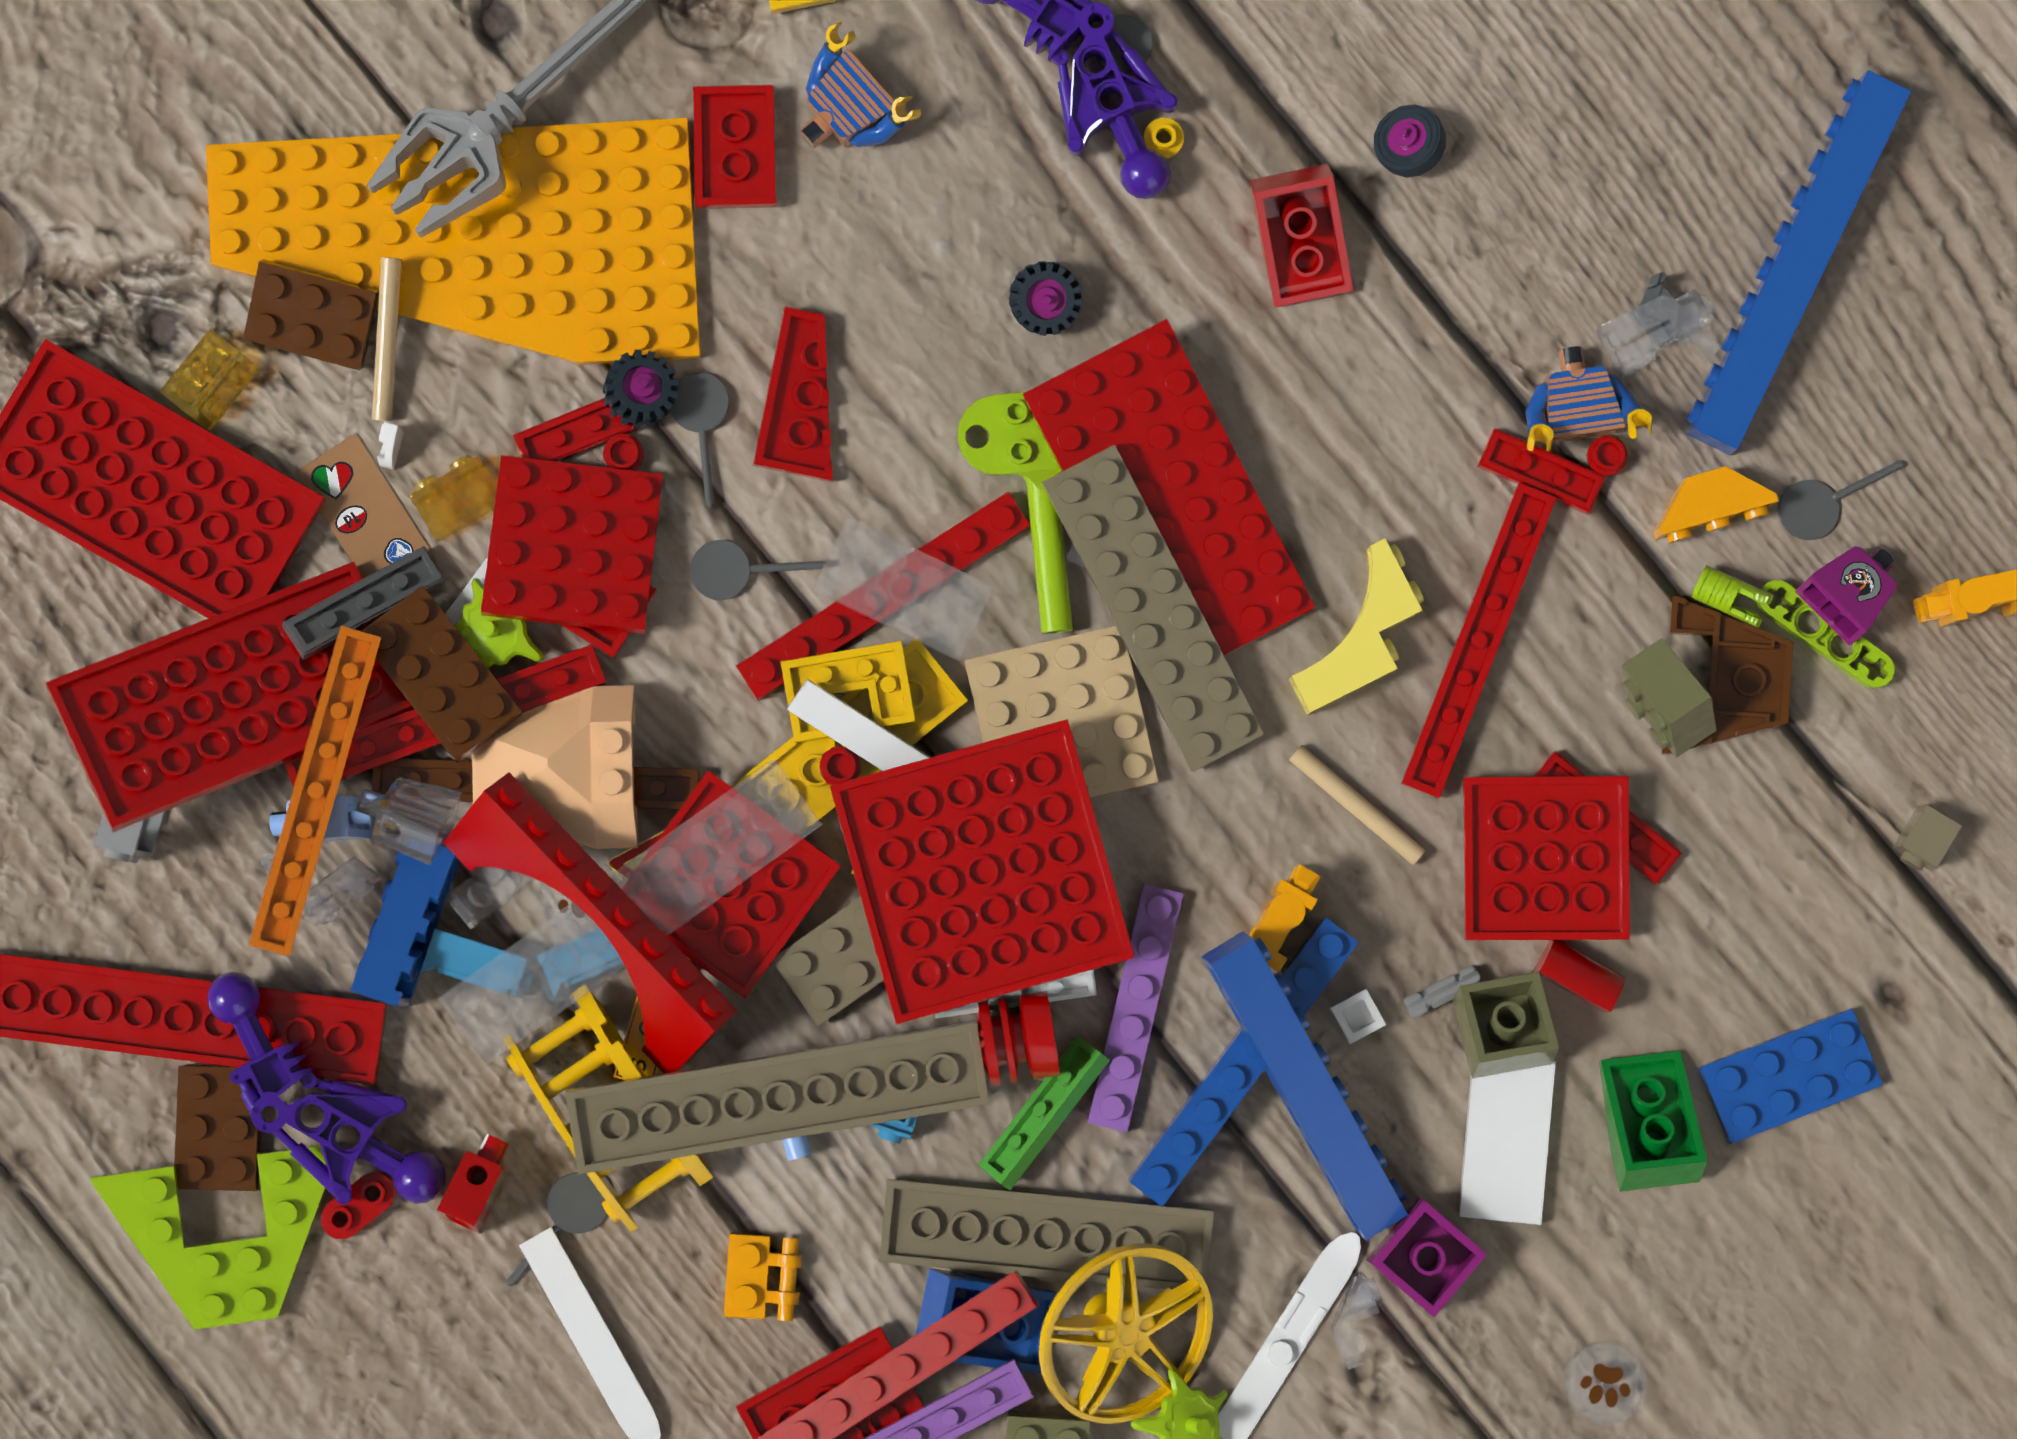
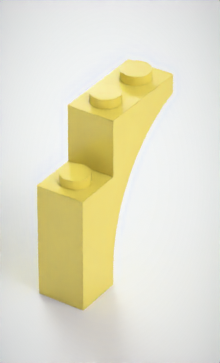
M1386 538L1372 544L1367 549L1369 562L1367 592L1357 620L1347 636L1331 653L1319 662L1289 678L1307 715L1398 669L1395 661L1399 660L1398 653L1389 638L1383 640L1380 633L1418 615L1422 611L1420 603L1424 602V599L1414 580L1408 582L1401 567L1405 566V561L1396 544L1389 546Z

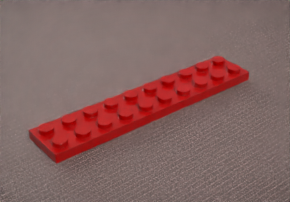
M0 954V1037L237 1068L251 1061L233 1024L220 1021L209 1010L207 995L213 981ZM258 987L261 997L259 1007L255 1013L273 1049L300 1041L301 1043L292 1050L296 1057L307 1054L299 1064L302 1069L313 1067L314 1069L311 1071L316 1078L377 1085L388 1003Z

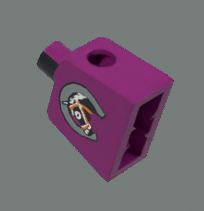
M1854 546L1815 571L1794 592L1851 646L1872 626L1897 588L1896 582L1887 574L1894 566V560L1884 549L1877 548L1868 555L1861 547Z

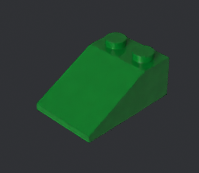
M1681 1051L1600 1060L1599 1065L1610 1151L1619 1191L1700 1182L1708 1161Z

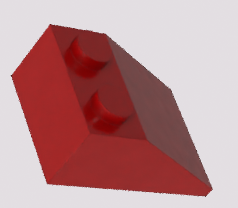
M1328 164L1248 180L1274 307L1354 291L1334 176Z

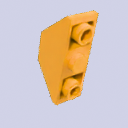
M1727 466L1687 477L1679 483L1656 525L1653 535L1655 540L1667 537L1668 543L1677 542L1692 537L1691 529L1706 526L1707 532L1730 526L1729 518L1744 514L1745 520L1748 521L1770 514L1768 507L1774 505L1779 500L1775 492Z

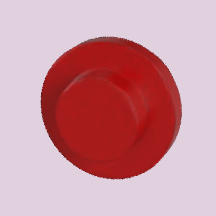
M620 434L607 441L603 450V458L608 468L636 471L643 462L644 450L639 440L634 436Z
M1604 435L1596 438L1589 445L1586 457L1588 465L1594 472L1603 476H1612L1624 468L1628 453L1626 446L1620 439Z
M833 747L826 751L820 760L821 776L830 785L856 779L859 776L861 769L860 760L856 753L846 747Z

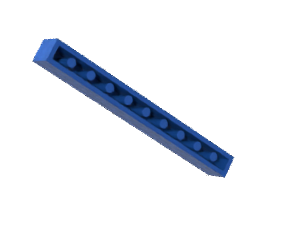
M1869 70L1859 80L1851 79L1842 96V100L1847 102L1841 116L1835 113L1824 135L1830 138L1824 151L1820 149L1816 151L1808 166L1807 171L1813 173L1807 187L1799 186L1790 203V207L1795 209L1790 222L1782 221L1772 242L1778 244L1772 258L1768 256L1764 258L1756 273L1755 278L1761 280L1755 294L1747 293L1738 310V314L1743 316L1737 330L1732 327L1730 328L1720 349L1726 352L1720 366L1714 363L1704 380L1703 385L1708 387L1703 401L1695 400L1686 417V421L1691 423L1687 435L1727 455H1731L1738 450L1911 90Z

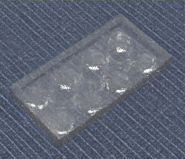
M849 516L813 587V591L957 661H960L995 590V587Z

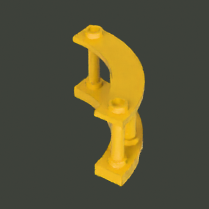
M586 984L572 993L580 1007L574 1011L576 1015L525 1050L522 1049L511 1034L504 1038L511 1052L506 1057L507 1062L519 1078L524 1075L541 1106L574 1156L570 1123L568 1124L553 1097L604 1063L607 1066L614 1063L624 1080L646 1077L638 1064L635 1066L624 1049L626 1044L605 1007ZM584 1029L587 1032L593 1029L600 1041L594 1045L596 1050L544 1084L533 1063ZM701 1154L671 1159L672 1161L621 1195L616 1192L605 1177L606 1174L614 1169L586 1173L604 1197L605 1201L602 1202V1206L614 1223L621 1220L630 1232H633L638 1227L629 1209L680 1174L685 1177L690 1173L699 1186L713 1178Z

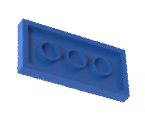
M1846 1009L1698 1067L1729 1144L1883 1085L1853 1009Z

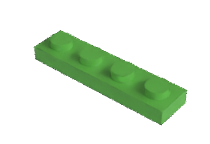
M1077 1035L1058 1060L1060 1076L1044 1078L979 1163V1166L1001 1185L1011 1190L1110 1060Z

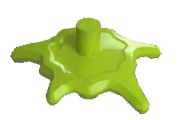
M473 578L471 583L473 601L464 605L461 619L453 625L489 669L493 664L505 665L515 655L525 656L537 662L542 661L544 655L528 637L525 620L481 616L484 585L480 579Z
M1171 1368L1168 1370V1377L1172 1386V1392L1169 1396H1165L1162 1399L1159 1413L1156 1416L1138 1418L1131 1422L1133 1429L1156 1435L1160 1439H1221L1218 1411L1220 1405L1228 1396V1392L1224 1389L1213 1397L1207 1396L1199 1387L1190 1388L1176 1370Z

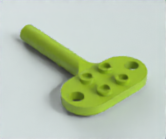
M1025 392L996 394L978 399L966 409L959 422L957 441L961 454L973 469L984 475L998 477L1020 476L1025 480L1041 634L1073 631L1063 524L1041 482L1062 471L1022 396ZM974 427L985 429L989 434L988 443L982 448L969 446L966 442V434L970 429Z

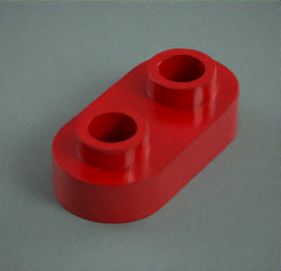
M383 1172L367 1173L351 1184L352 1199L349 1203L340 1204L336 1198L331 1200L324 1207L321 1214V1224L324 1231L335 1239L350 1238L390 1208L396 1199L397 1190L393 1179ZM371 1185H375L380 1189L381 1194L376 1201L369 1199L367 1196V1189ZM338 1211H343L348 1216V1222L345 1226H339L335 1222V1215Z

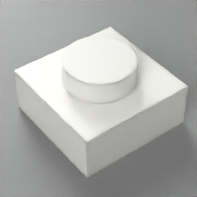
M1367 989L1329 1008L1348 1044H1352L1386 1025Z

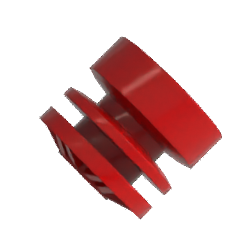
M1047 991L1020 995L1019 1014L1011 1015L1005 998L998 999L1001 1017L991 1018L988 1001L978 1002L979 1010L976 1023L983 1066L990 1079L991 1086L1001 1085L999 1066L1009 1065L1011 1083L1018 1082L1019 1063L1027 1062L1034 1080L1060 1076Z

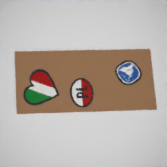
M357 433L295 471L303 486L327 499L320 512L350 560L355 562L362 579L425 546L434 562L437 561Z

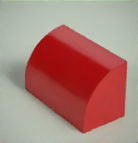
M1561 940L1549 941L1532 971L1539 972L1540 976L1602 1012H1612L1625 983L1624 976Z

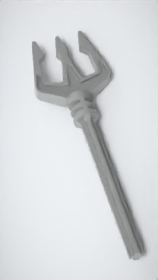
M612 0L515 88L506 93L502 90L497 91L494 94L495 102L487 100L484 103L485 111L476 110L469 116L466 112L435 108L421 109L415 114L368 182L367 187L370 192L375 193L399 179L400 165L429 139L436 138L444 142L443 146L420 177L406 184L391 207L395 215L423 202L430 190L468 168L477 169L479 176L449 204L431 206L415 228L419 237H424L499 196L506 188L501 151L498 147L503 141L501 134L510 135L514 132L511 127L512 124L519 126L527 120L525 116L526 109L648 0Z

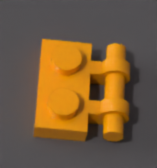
M729 1234L724 1317L765 1319L766 1304L775 1303L778 1304L777 1320H794V1305H799V1292L796 1291L797 1268H801L802 1255L798 1254L799 1238L783 1237L782 1253L770 1252L771 1236ZM769 1266L781 1267L779 1290L768 1289Z

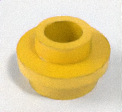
M1158 118L1152 121L1145 130L1144 143L1146 148L1156 150L1165 158L1175 156L1183 146V130L1172 119ZM1161 131H1167L1172 139L1170 142L1163 144L1157 140L1156 135Z

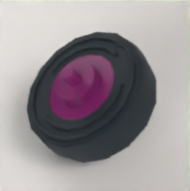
M1415 104L1400 106L1388 112L1379 122L1374 133V151L1379 162L1392 174L1405 178L1420 176L1430 171L1441 160L1446 148V132L1440 119L1428 108Z

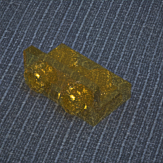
M209 329L159 392L206 429L211 430L219 419L224 416L227 409L244 388L249 385L252 378L259 371V367L213 330Z
M466 455L457 459L449 465L450 472L439 478H436L435 475L424 478L414 485L416 491L408 495L436 542L443 540L494 510L497 483L480 456L471 458L470 455Z

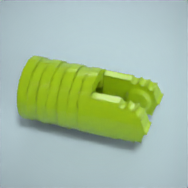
M1706 565L1696 583L1691 598L1759 628L1763 620L1761 616L1735 603L1739 595L1743 594L1758 603L1770 604L1774 595Z

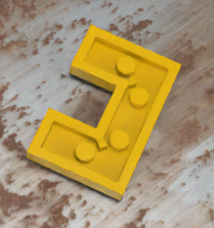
M902 641L781 662L788 706L806 680L809 679L833 695L868 689L873 719L884 728L916 722ZM789 711L795 743L829 737Z

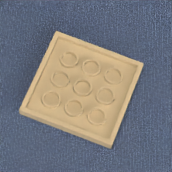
M1116 626L964 660L983 743L1068 719L1090 798L1158 783L1129 651Z

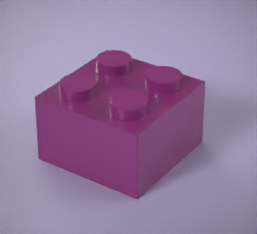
M1418 1197L1408 1209V1215L1397 1222L1366 1260L1427 1313L1435 1317L1487 1256V1253L1430 1204Z

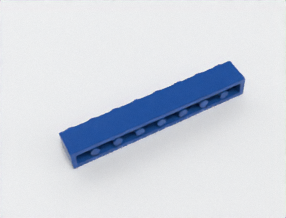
M1327 918L1320 920L1281 973L1291 990V994L1286 996L1293 1009L1299 1007L1304 1015L1359 943ZM1241 1028L1127 1179L1132 1185L1162 1207L1264 1071L1261 1062Z
M1242 931L1202 955L1201 958L1354 1229L1367 1241L1406 1217L1408 1214L1401 1203L1406 1199L1403 1190L1394 1178L1388 1180L1382 1169L1387 1166V1162L1379 1148L1375 1144L1369 1146L1363 1135L1368 1132L1365 1122L1356 1110L1350 1112L1344 1101L1349 1097L1346 1088L1337 1076L1331 1078L1325 1065L1329 1064L1330 1060L1319 1042L1312 1044L1305 1032L1311 1028L1310 1024L1299 1007L1295 1009L1291 1007L1286 996L1291 994V990L1279 972L1276 974L1272 973L1267 964V961L1272 959L1263 941L1259 937L1254 940Z

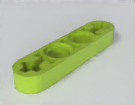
M1773 580L1759 588L1771 593L1778 589L1781 590L1783 594L1780 599L1789 607L1793 606L1795 601L1799 602L1800 606L1791 613L1787 621L1783 616L1789 611L1783 606L1777 605L1774 608H1770L1768 604H1761L1755 601L1758 610L1764 616L1861 686L1868 689H1877L1887 685L1892 680L1895 674V666L1892 659L1862 636L1852 644V651L1846 658L1836 656L1831 650V642L1838 634L1794 592L1796 589L1782 580ZM1809 611L1817 616L1819 627L1815 633L1806 634L1799 629L1798 618L1802 612ZM1861 649H1864L1866 654L1860 658L1869 664L1879 661L1882 664L1879 671L1884 675L1882 678L1875 677L1870 680L1867 677L1870 670L1862 663H1857L1852 668L1849 664L1859 656Z

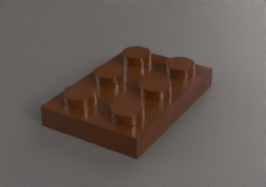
M263 259L258 263L243 339L355 370H361L364 367L379 290Z
M178 1066L174 1159L178 1189L258 1191L259 1169L257 1154L260 1153L261 1131L254 1126L251 1120V1115L240 1095L243 1092L239 1084H235L230 1080L231 1072L236 1070L237 1067ZM252 1078L248 1079L251 1087L256 1088Z

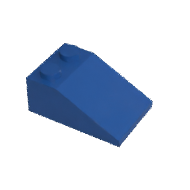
M929 1268L916 1335L1000 1280L968 1273ZM1028 1286L1039 1306L953 1362L997 1368L1015 1359L1020 1371L1042 1374L1039 1362L1040 1335L1047 1312L1058 1293Z

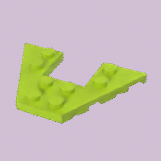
M321 1145L306 1146L326 1165ZM290 1149L258 1153L257 1161L267 1235L185 1246L175 1165L90 1177L91 1184L194 1330L278 1318L325 1187L290 1155L292 1152Z

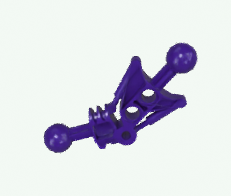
M974 0L982 4H995L1002 1L1032 20L1025 37L1024 46L1029 47L1036 41L1038 43L1036 54L1039 55L1046 49H1049L1048 61L1058 66L1061 80L1058 82V89L1070 154L1073 156L1081 155L1089 139L1102 129L1110 126L1125 158L1120 169V179L1125 190L1132 196L1141 199L1154 198L1164 192L1170 183L1171 170L1169 163L1161 153L1146 148L1132 115L1148 110L1172 113L1177 109V98L1167 90L1134 47L1130 48L1115 30L1113 13L1109 7L1090 0ZM1096 21L1103 24L1100 28H1092L1090 26ZM1080 36L1083 42L1073 57L1072 79H1070L1067 67L1069 59L1065 50ZM1110 40L1123 53L1121 58L1138 79L1119 71L1107 45ZM1091 57H1100L1106 62V67L1100 73L1094 74L1086 71L1084 64ZM1107 93H1117L1123 99L1121 106L1114 110L1104 108L1100 102Z
M229 972L220 975L212 982L207 995L209 1010L220 1021L233 1024L251 1060L231 1072L230 1080L235 1084H239L243 1092L240 1095L256 1128L266 1133L272 1132L292 1151L290 1155L321 1183L340 1204H347L352 1199L350 1175L357 1157L393 1176L394 1186L398 1194L406 1201L421 1204L436 1199L443 1191L446 1182L445 1169L437 1157L424 1151L405 1155L371 1135L385 1118L401 1113L406 1109L407 1101L404 1097L336 1079L334 1082L316 1078L311 1071L314 1069L313 1067L302 1069L299 1064L307 1054L296 1057L292 1050L301 1043L300 1041L273 1049L255 1013L259 1007L261 996L258 985L251 977L240 972ZM252 1078L256 1088L251 1087L248 1079ZM298 1080L306 1088L316 1087L331 1091L330 1094L311 1093L288 1105L280 1097L283 1092ZM315 1104L321 1107L324 1112L323 1123L313 1128L304 1125L300 1118V1113L304 1106ZM266 1106L276 1108L278 1116L274 1121H268L264 1118L263 1109ZM288 1124L319 1142L326 1165L302 1142L298 1144L282 1127ZM344 1125H352L359 1130L360 1141L352 1148L342 1147L336 1140L337 1130Z

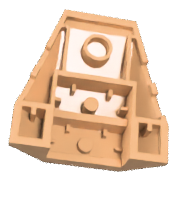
M593 686L524 712L520 717L472 752L473 804L486 788L510 772L577 843L594 849L638 848V811L634 805L633 727H636L635 686Z

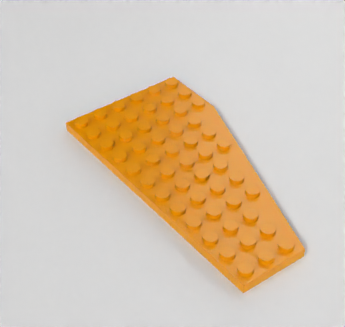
M688 118L512 127L514 132L510 135L502 133L503 141L498 145L501 151L506 180L505 190L499 196L424 237H419L415 228L431 206L449 204L479 176L477 169L468 168L430 190L423 202L395 215L391 207L406 184L420 177L443 146L444 142L436 138L429 139L400 165L399 179L375 193L370 192L367 184L402 134L206 145L211 264L214 267L256 278L258 263L264 259L379 290L381 257L401 258L399 316L437 325L451 331L503 345H511L560 358L578 365L611 364L615 360L619 361L621 355L627 352L629 356L633 355L634 350H642V355H647L648 351L656 352L654 358L658 360L662 356L667 360L701 358Z

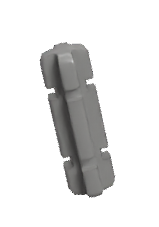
M1468 966L1458 971L1457 976L1450 975L1424 988L1423 993L1416 992L1406 997L1404 1004L1410 1016L1418 1017L1428 1012L1427 1008L1429 1007L1433 1009L1453 1000L1461 985L1482 982L1476 968Z

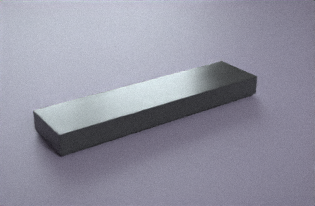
M425 546L282 622V628L302 659L306 660L335 644L341 626L359 631L370 625L420 586H423L427 592H430L445 584V577Z

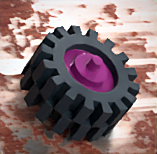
M1038 261V263L1025 266L1024 270L1017 273L1009 289V305L1015 319L1027 331L1042 336L1047 334L1056 335L1060 331L1071 327V323L1075 319L1077 320L1083 303L1082 290L1076 277L1066 267L1055 262Z
M634 350L631 356L627 352L621 355L619 361L615 360L608 371L603 386V394H605L604 403L606 407H611V416L615 418L618 415L621 418L620 423L625 426L628 422L634 423L633 428L640 429L642 424H646L647 428L654 427L657 421L661 423L665 420L676 402L679 393L677 392L679 380L674 378L676 371L673 366L669 368L666 366L668 360L663 356L660 360L654 358L656 352L648 351L647 355H642V350Z

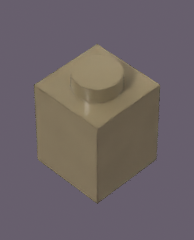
M1929 805L1917 806L1893 848L1902 853L1900 857L1902 862L1918 871H1922L1923 867L1926 869L1937 868L1962 825Z

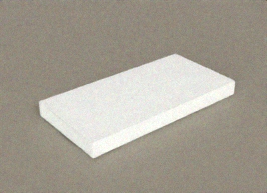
M1553 1061L1551 1065L1473 1079L1470 1076L1458 1210L1459 1217L1541 1225L1556 1061Z

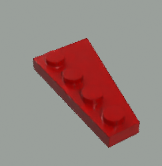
M786 306L783 309L752 466L832 482L831 434L828 413L829 393L826 373L825 315Z

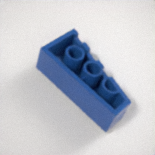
M411 836L409 839L414 841L411 843L408 852L398 848L395 858V864L398 865L393 880H389L384 889L381 900L384 904L378 919L376 918L373 922L367 948L358 965L350 989L352 992L394 1006H410L434 929L437 928L460 861L446 846H439ZM411 841L405 842L401 849L406 850ZM420 843H423L426 847H425V849L423 850L422 854H421V855H414V854H420V852H421L422 849L424 848V846H423L422 844H420Z

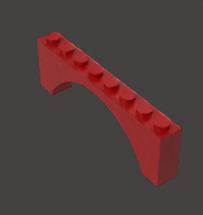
M510 772L481 793L443 841L446 847L470 872L477 867H495L530 876L563 894L595 922L616 949L635 987L641 1006L645 1030V1046L641 1050L664 1074L681 1070L738 1011Z

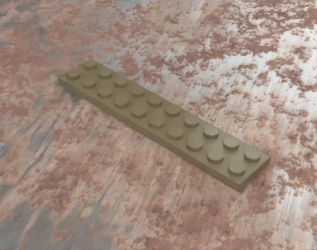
M975 1021L565 1090L578 1175L989 1104L978 1027Z

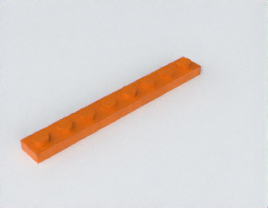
M341 626L339 629L248 946L288 957L291 954L382 637Z

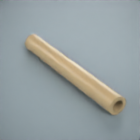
M381 257L372 404L373 420L392 421L401 258Z
M1303 745L1290 757L1289 761L1410 864L1414 865L1426 851Z

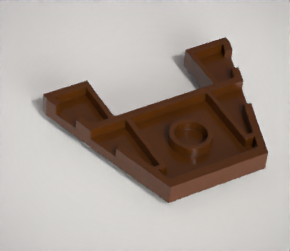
M1673 596L1670 634L1711 636L1713 638L1709 695L1712 699L1716 731L1692 748L1787 725L1789 721L1794 642L1747 623L1739 622L1717 611L1689 602L1679 596ZM1668 747L1662 749V754L1664 755L1673 754Z

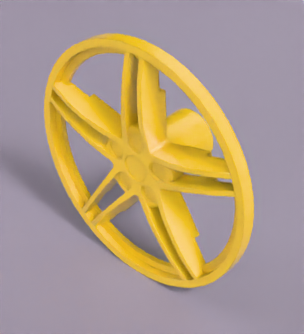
M1154 1244L1121 1246L1097 1256L1081 1267L1056 1295L1047 1312L1039 1341L1040 1368L1044 1381L1054 1398L1075 1416L1101 1424L1131 1421L1160 1408L1162 1399L1165 1396H1169L1172 1392L1170 1380L1166 1381L1141 1357L1150 1349L1168 1370L1171 1368L1176 1370L1186 1384L1191 1379L1203 1359L1212 1330V1301L1204 1278L1179 1253ZM1133 1257H1151L1166 1261L1178 1268L1188 1281L1172 1290L1167 1288L1138 1304ZM1123 1259H1125L1126 1273H1124L1127 1300L1123 1301ZM1110 1265V1278H1107V1292L1093 1296L1086 1304L1083 1315L1059 1318L1066 1303L1079 1286L1094 1273ZM1196 1304L1197 1322L1195 1334L1187 1355L1177 1369L1150 1335L1175 1320ZM1054 1331H1093L1094 1334L1081 1335L1067 1333V1335L1054 1334ZM1052 1342L1097 1346V1350L1082 1378L1084 1384L1076 1399L1065 1391L1056 1376L1052 1360ZM1127 1359L1161 1386L1155 1392L1137 1402L1120 1407L1099 1408L1118 1378Z

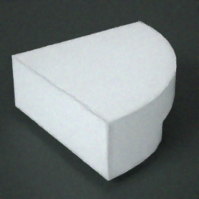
M387 422L382 424L379 441L383 445L380 454L377 456L380 467L392 470L395 468L404 431L398 425Z

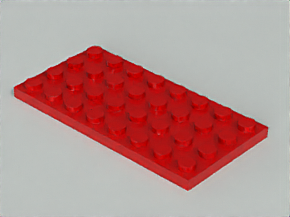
M1167 319L1022 394L1061 471L1115 444L1223 655L1316 608Z
M44 339L0 413V500L207 618L272 594L327 500L47 339Z
M354 561L46 682L48 693L112 833L304 754L335 644L303 660L282 628V622L362 580ZM376 660L355 732L414 709Z

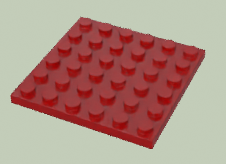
M1068 719L830 786L896 1024L1135 958Z

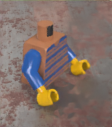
M842 21L837 22L827 29V42L824 43L813 62L806 85L808 95L806 101L815 117L803 126L800 132L814 148L831 134L844 148L851 144L858 148L884 144L904 126L905 121L918 119L921 116V110L915 109L907 114L905 106L913 98L912 96L899 97L894 101L848 48L843 52L842 47L852 43L856 35L854 31H851L842 40L838 36V28L842 25Z
M1582 346L1558 350L1562 372L1548 374L1544 382L1536 386L1525 411L1529 433L1527 449L1529 451H1533L1535 441L1543 442V445L1546 444L1547 446L1546 451H1550L1552 443L1618 434L1625 428V422L1628 423V435L1631 439L1637 438V426L1646 427L1649 434L1653 432L1652 415L1648 411L1641 409L1633 394L1616 375L1608 373L1605 366L1585 368Z

